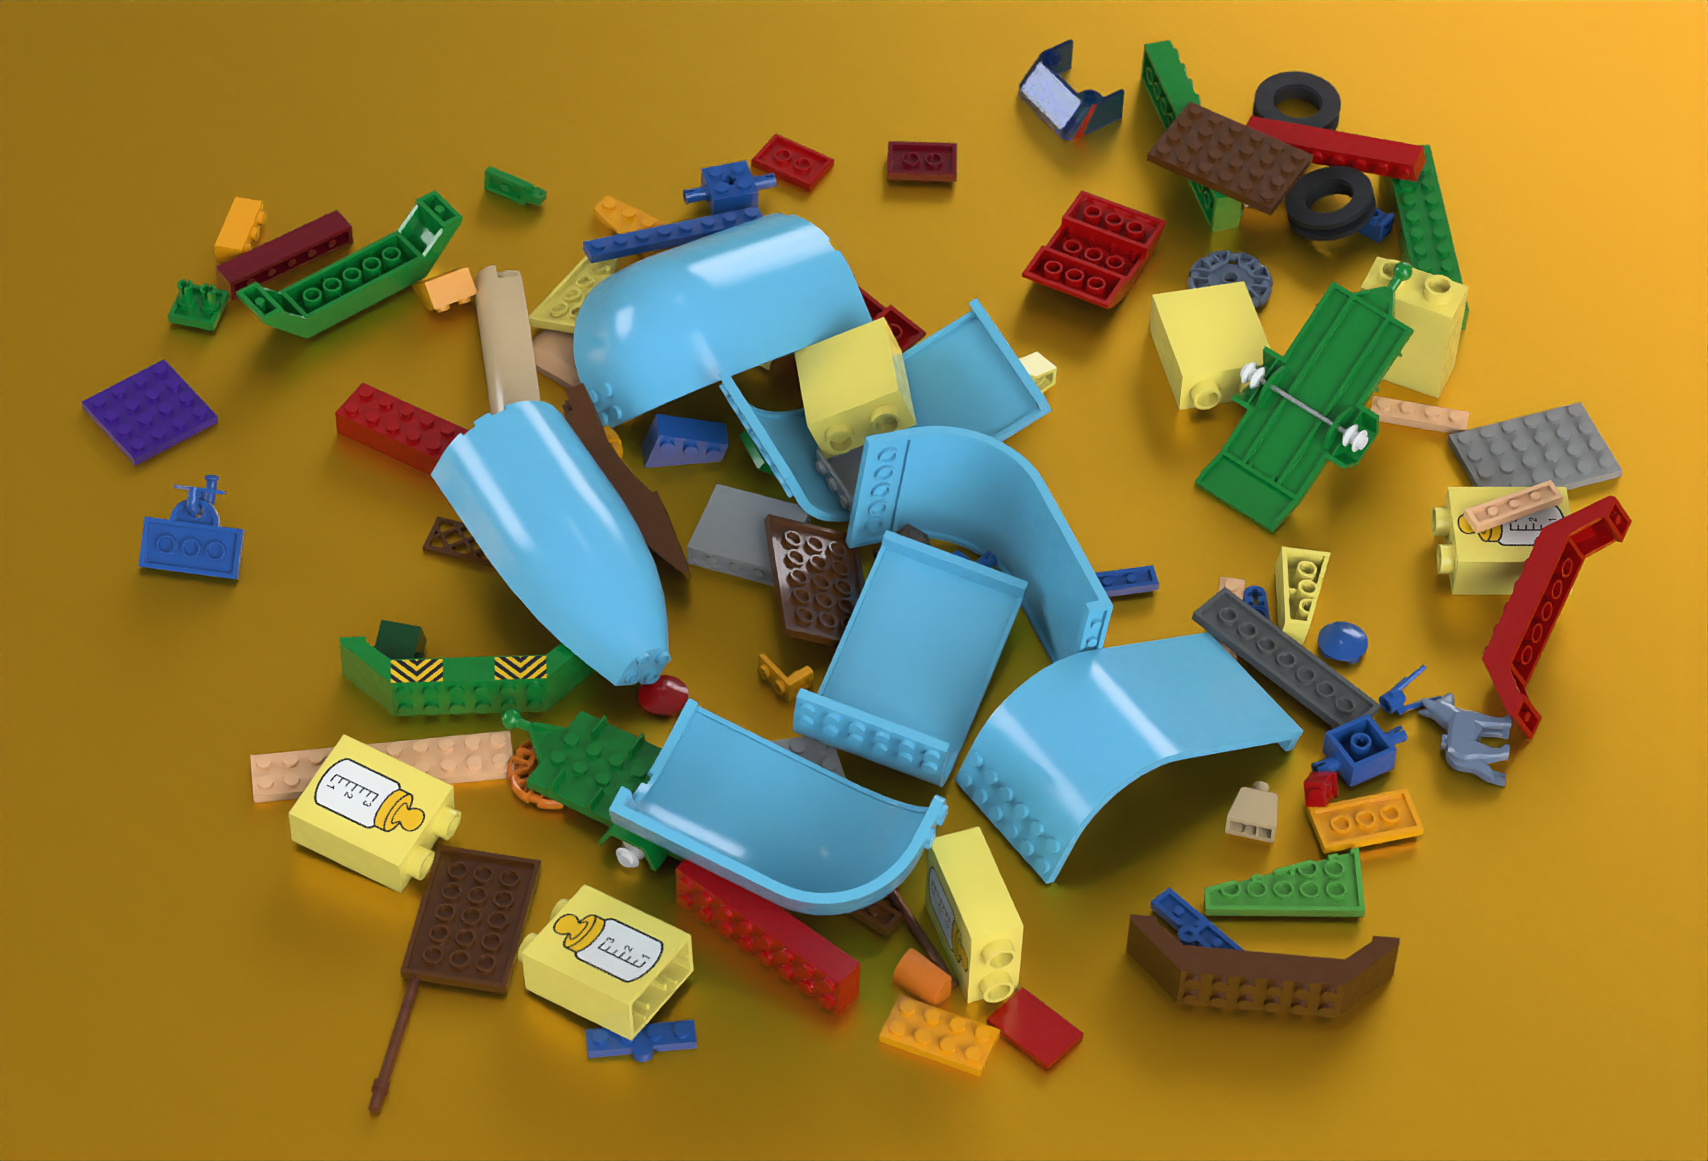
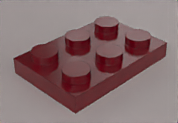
M888 141L887 180L956 182L957 143Z

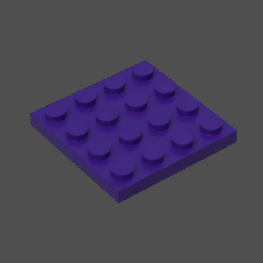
M164 359L82 401L84 411L135 466L218 422L217 415Z

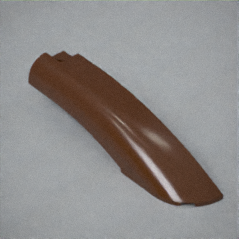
M584 383L565 390L568 400H565V405H562L565 412L566 421L623 499L637 523L649 550L686 579L691 578V572L681 545L657 490L651 492L631 472L609 443L595 405Z

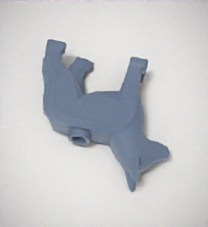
M1447 693L1435 701L1425 698L1420 699L1427 709L1420 710L1418 713L1432 718L1447 730V735L1442 734L1440 749L1445 750L1447 763L1455 770L1472 773L1486 782L1505 786L1506 773L1492 770L1488 763L1508 760L1510 745L1505 744L1501 748H1492L1480 743L1479 740L1481 737L1508 739L1512 723L1511 717L1509 715L1505 717H1492L1473 710L1456 707L1454 705V695L1451 693Z

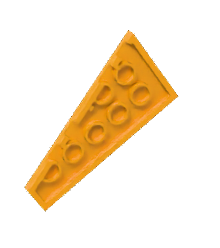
M606 195L594 207V215L610 231H615L617 234L667 225V223L609 195ZM678 246L639 253L636 255L642 260L649 256L658 254L660 252Z

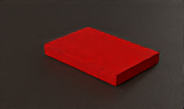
M775 133L751 160V166L768 174L774 173L775 177L811 192L834 166V159Z
M1024 987L991 1014L986 1021L987 1025L1000 1029L1002 1037L1047 1071L1083 1039L1084 1034Z

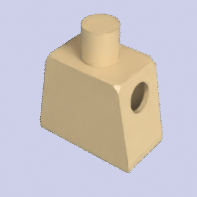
M1257 781L1254 783L1253 789L1248 787L1240 789L1228 813L1225 833L1274 843L1277 827L1278 796L1275 793L1268 792L1269 785L1267 783Z

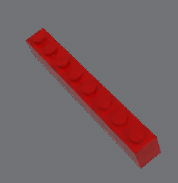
M1251 116L1246 126L1313 155L1312 163L1317 165L1351 167L1364 173L1416 182L1426 163L1424 148L1420 145Z

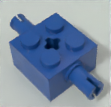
M746 160L702 168L701 187L684 189L683 198L686 205L705 200L711 215L748 207H758V190L776 188V178L774 173L754 177Z
M1370 714L1364 715L1325 732L1322 752L1327 758L1312 763V772L1337 771L1349 787L1355 786L1392 770L1397 752L1394 745L1405 742L1407 734L1404 729L1402 730V726H1397L1384 733Z

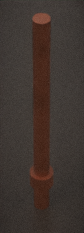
M897 887L885 897L889 898L897 911L903 914V920L932 963L952 977L951 989L956 988L959 982L899 895Z
M411 977L379 1076L373 1082L371 1089L373 1095L368 1107L371 1112L379 1111L383 1096H386L388 1093L391 1071L420 984V979L417 977Z

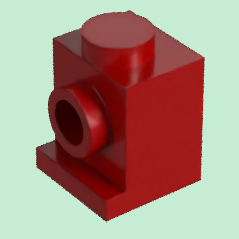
M1311 772L1303 782L1306 807H1326L1332 798L1339 797L1337 772Z

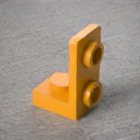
M765 654L758 655L757 671L764 680L767 679L773 685L777 694L783 695L789 702L797 697L800 688L807 691L813 688L814 671L808 665L792 672L787 677Z

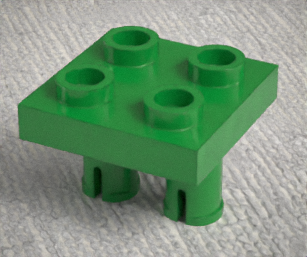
M186 279L180 280L177 283L179 293L168 314V321L214 331L229 301V291L216 289L212 284L210 287L209 284L200 286L194 285L191 280H188V282H186Z

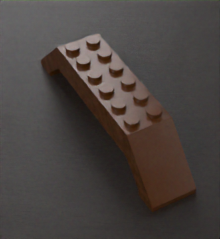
M1130 914L1126 952L1177 1003L1207 1005L1216 1008L1229 1007L1242 1010H1263L1271 1013L1285 1012L1296 1015L1308 1014L1322 1017H1340L1393 976L1400 938L1372 936V942L1348 958L1335 959L1182 945L1157 922V916Z

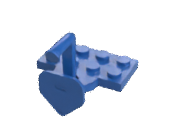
M206 475V488L174 484V488L188 490V497L186 500L178 503L172 510L169 520L153 517L144 518L138 566L239 579L245 530L220 526V516L214 507L216 494L226 495V491L217 490L219 476Z

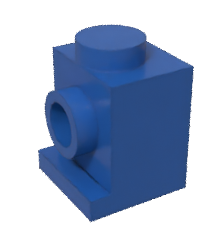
M1376 208L1372 219L1358 232L1379 244L1392 231L1394 214L1391 212L1386 214Z

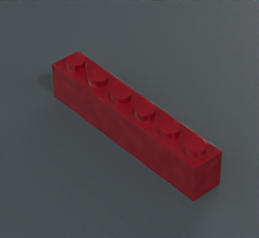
M338 210L328 213L216 266L217 284L222 290L229 291L230 299L234 300L238 298L237 291L256 281L263 286L353 243L352 225Z

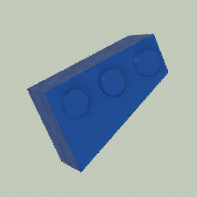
M656 414L641 446L644 468L722 461L729 446L726 424Z

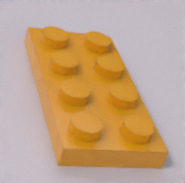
M1407 788L1329 803L1326 807H1308L1307 811L1323 854L1423 835L1424 831Z
M899 995L879 1035V1042L981 1077L1000 1037V1029Z

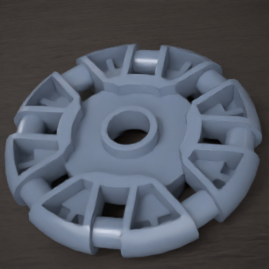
M1222 250L1209 253L1206 258L1201 257L1197 260L1189 272V289L1244 281L1253 305L1257 308H1260L1267 302L1272 292L1273 281L1267 267L1261 265L1257 258L1240 251L1239 253H1231L1230 250ZM1228 262L1238 263V265L1228 264Z

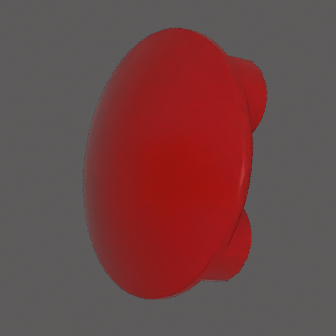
M660 675L654 684H641L638 690V701L641 710L656 715H664L667 718L676 717L678 711L685 706L689 698V691L685 683L670 675Z

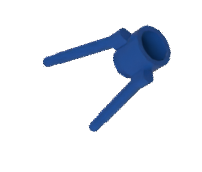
M1422 665L1409 677H1404L1391 690L1379 697V703L1386 713L1392 714L1396 712L1399 716L1405 711L1424 706L1421 701L1404 706L1406 697L1401 690L1426 669L1425 665ZM1440 695L1428 699L1435 701L1441 698L1442 696Z

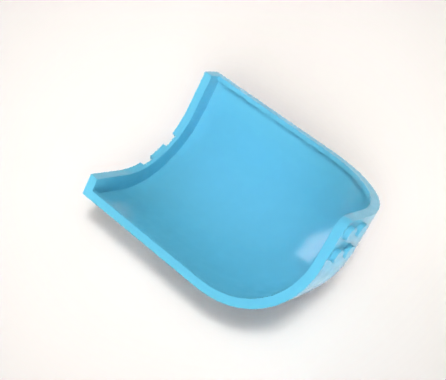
M774 213L649 256L599 282L587 295L579 310L574 328L573 350L580 383H584L595 405L602 426L609 425L611 428H614L670 401L721 381L718 375L725 370L728 371L730 376H733L872 322L856 280L839 250L835 251L829 243L830 238L811 222L792 214Z
M689 698L648 773L650 780L647 785L641 783L633 796L631 790L621 786L609 808V813L614 824L779 906L804 914L838 915L866 908L894 891L914 869L924 849L929 850L936 837L935 827L936 825L942 826L948 814L949 806L946 805V799L937 794L929 807H920L873 792L699 707L698 702Z

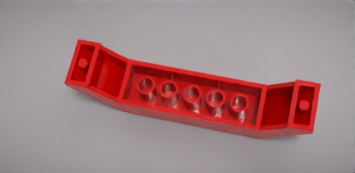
M1615 496L1605 497L1542 528L1539 536L1534 540L1529 558L1524 562L1523 571L1514 584L1510 599L1504 605L1503 614L1493 629L1491 640L1484 648L1483 663L1508 715L1527 739L1532 740L1542 717L1532 705L1526 687L1585 558L1615 542L1622 543L1632 522Z

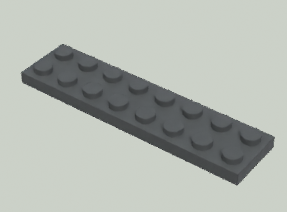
M1226 587L1193 613V621L1333 728L1367 714L1373 717L1379 712L1380 704Z

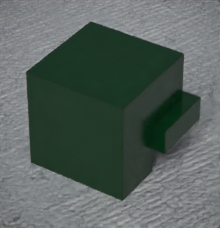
M381 620L374 648L390 659H420L426 657L424 649L427 639L420 626Z

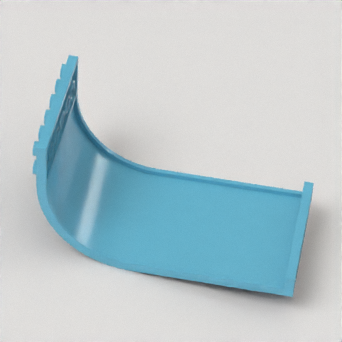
M975 298L969 302L972 311L902 353L917 424L909 428L923 426L957 427L976 431L1002 442L1052 410L1043 393L979 300ZM727 370L720 373L718 376L723 383L719 386L758 447L763 458L770 466L775 477L779 480L789 498L794 496L801 508L817 519L831 522L850 521L849 510L841 506L836 491L832 492L830 490L827 478L824 475H820L816 469V451L820 450L807 426L804 408L782 412L756 408L745 400Z
M923 426L865 437L846 543L849 548L880 543L886 530L907 538H931L951 542L965 547L980 556L990 551L992 552L991 555L994 554L997 557L998 564L994 567L1000 572L1028 581L1026 595L1021 607L1052 664L1079 652L1103 648L1113 604L1046 483L1026 458L997 439L976 431L957 427Z
M886 530L881 548L818 693L816 694L802 688L798 692L793 719V732L942 787L947 781L965 743L1026 595L1028 581Z
M1209 632L1079 652L1047 666L1025 681L995 710L976 737L954 780L1044 882L1048 884L1055 881L1074 844L1095 814L1120 790L1143 774L1177 760L1271 743H1278L1285 751L1293 750L1303 730Z

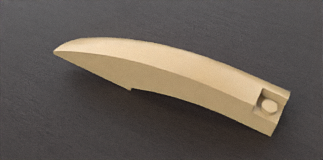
M496 265L488 266L476 275L473 283L477 291L474 297L481 336L491 415L505 410L504 406L521 401H540L520 270L497 272Z

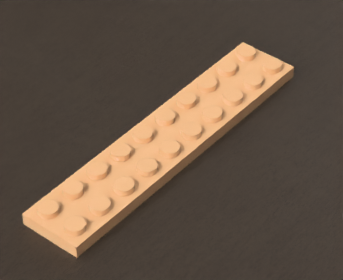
M510 731L366 744L447 784L507 778L508 762L510 757L513 756ZM334 748L250 755L254 803L299 798ZM513 761V764H512V771L515 770V769H514V761Z

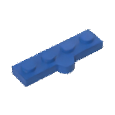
M1170 887L1151 901L1150 908L1178 931L1177 940L1182 945L1243 950Z
M694 1020L646 1024L632 1041L607 1028L585 1029L588 1058L632 1054L636 1061L646 1062L652 1058L653 1049L659 1052L697 1048Z

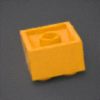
M468 267L454 269L412 285L413 290L428 311L436 310L437 313L450 309L449 304L457 302L458 305L472 301L470 296L477 293Z

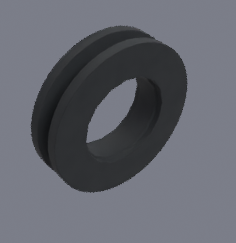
M1299 71L1282 72L1270 76L1258 86L1254 98L1253 116L1336 130L1339 123L1341 99L1333 85L1317 75ZM1287 99H1301L1314 105L1319 112L1306 118H1294L1278 111L1275 105Z
M1331 166L1314 170L1301 177L1286 195L1285 207L1289 223L1298 235L1314 241H1332L1350 236L1366 226L1375 213L1376 200L1372 183L1363 172L1351 167ZM1341 194L1352 198L1343 208L1333 212L1320 213L1309 209L1318 199L1327 195Z

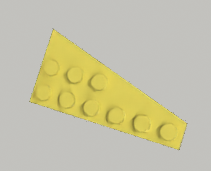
M585 256L528 316L530 326L574 334L576 319L585 298L599 282L614 274L621 257L590 263L587 256Z

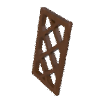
M436 517V521L423 545V551L494 568L488 559L478 557V555L484 552L481 548L477 550L472 548L470 543L476 540L473 536L465 537L462 531L468 529L463 522ZM441 523L454 527L443 532L439 529ZM458 533L461 540L449 544L445 537ZM439 539L444 544L442 548L431 546L432 542ZM465 545L469 553L464 554L453 551V549Z

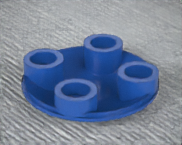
M1333 622L1324 626L1318 634L1320 654L1324 658H1332L1354 664L1366 652L1368 638L1361 628L1352 623Z

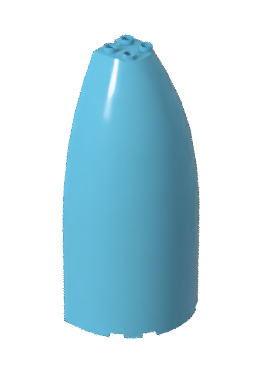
M542 401L516 402L505 405V410L497 414L491 415L489 412L474 421L475 427L465 435L460 433L446 448L431 476L488 560L532 614L561 643L615 686L633 685L638 681L640 684H654L659 679L666 664L671 660L669 655L665 596L654 559L637 523L621 496L564 416L553 405Z

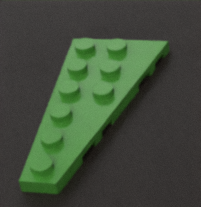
M1359 847L1350 849V853L1338 856L1337 853L1328 855L1327 859L1316 862L1308 860L1274 869L1271 874L1261 876L1259 873L1251 875L1248 880L1240 882L1232 880L1204 888L1205 916L1364 917L1365 904Z

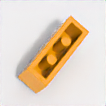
M240 197L234 198L215 243L216 262H227L253 249L254 241L257 242L259 238L260 226L264 225L266 221V211H263L262 201Z

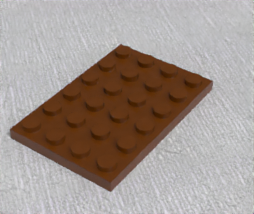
M1191 101L1147 154V161L1270 216L1313 160V155Z
M768 514L764 519L781 635L838 647L865 585L859 547H848L846 543L847 533Z
M437 845L401 967V978L410 979L411 977H417L420 981L507 994L541 871V860Z

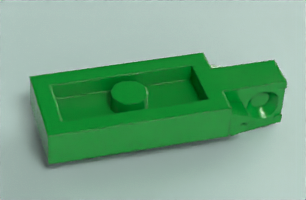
M491 166L485 170L484 189L522 205L533 203L540 206L546 200L547 192L539 187H534L530 182Z

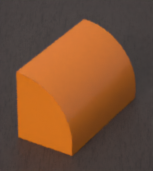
M911 947L896 966L892 982L917 1001L937 1008L951 995L952 977Z

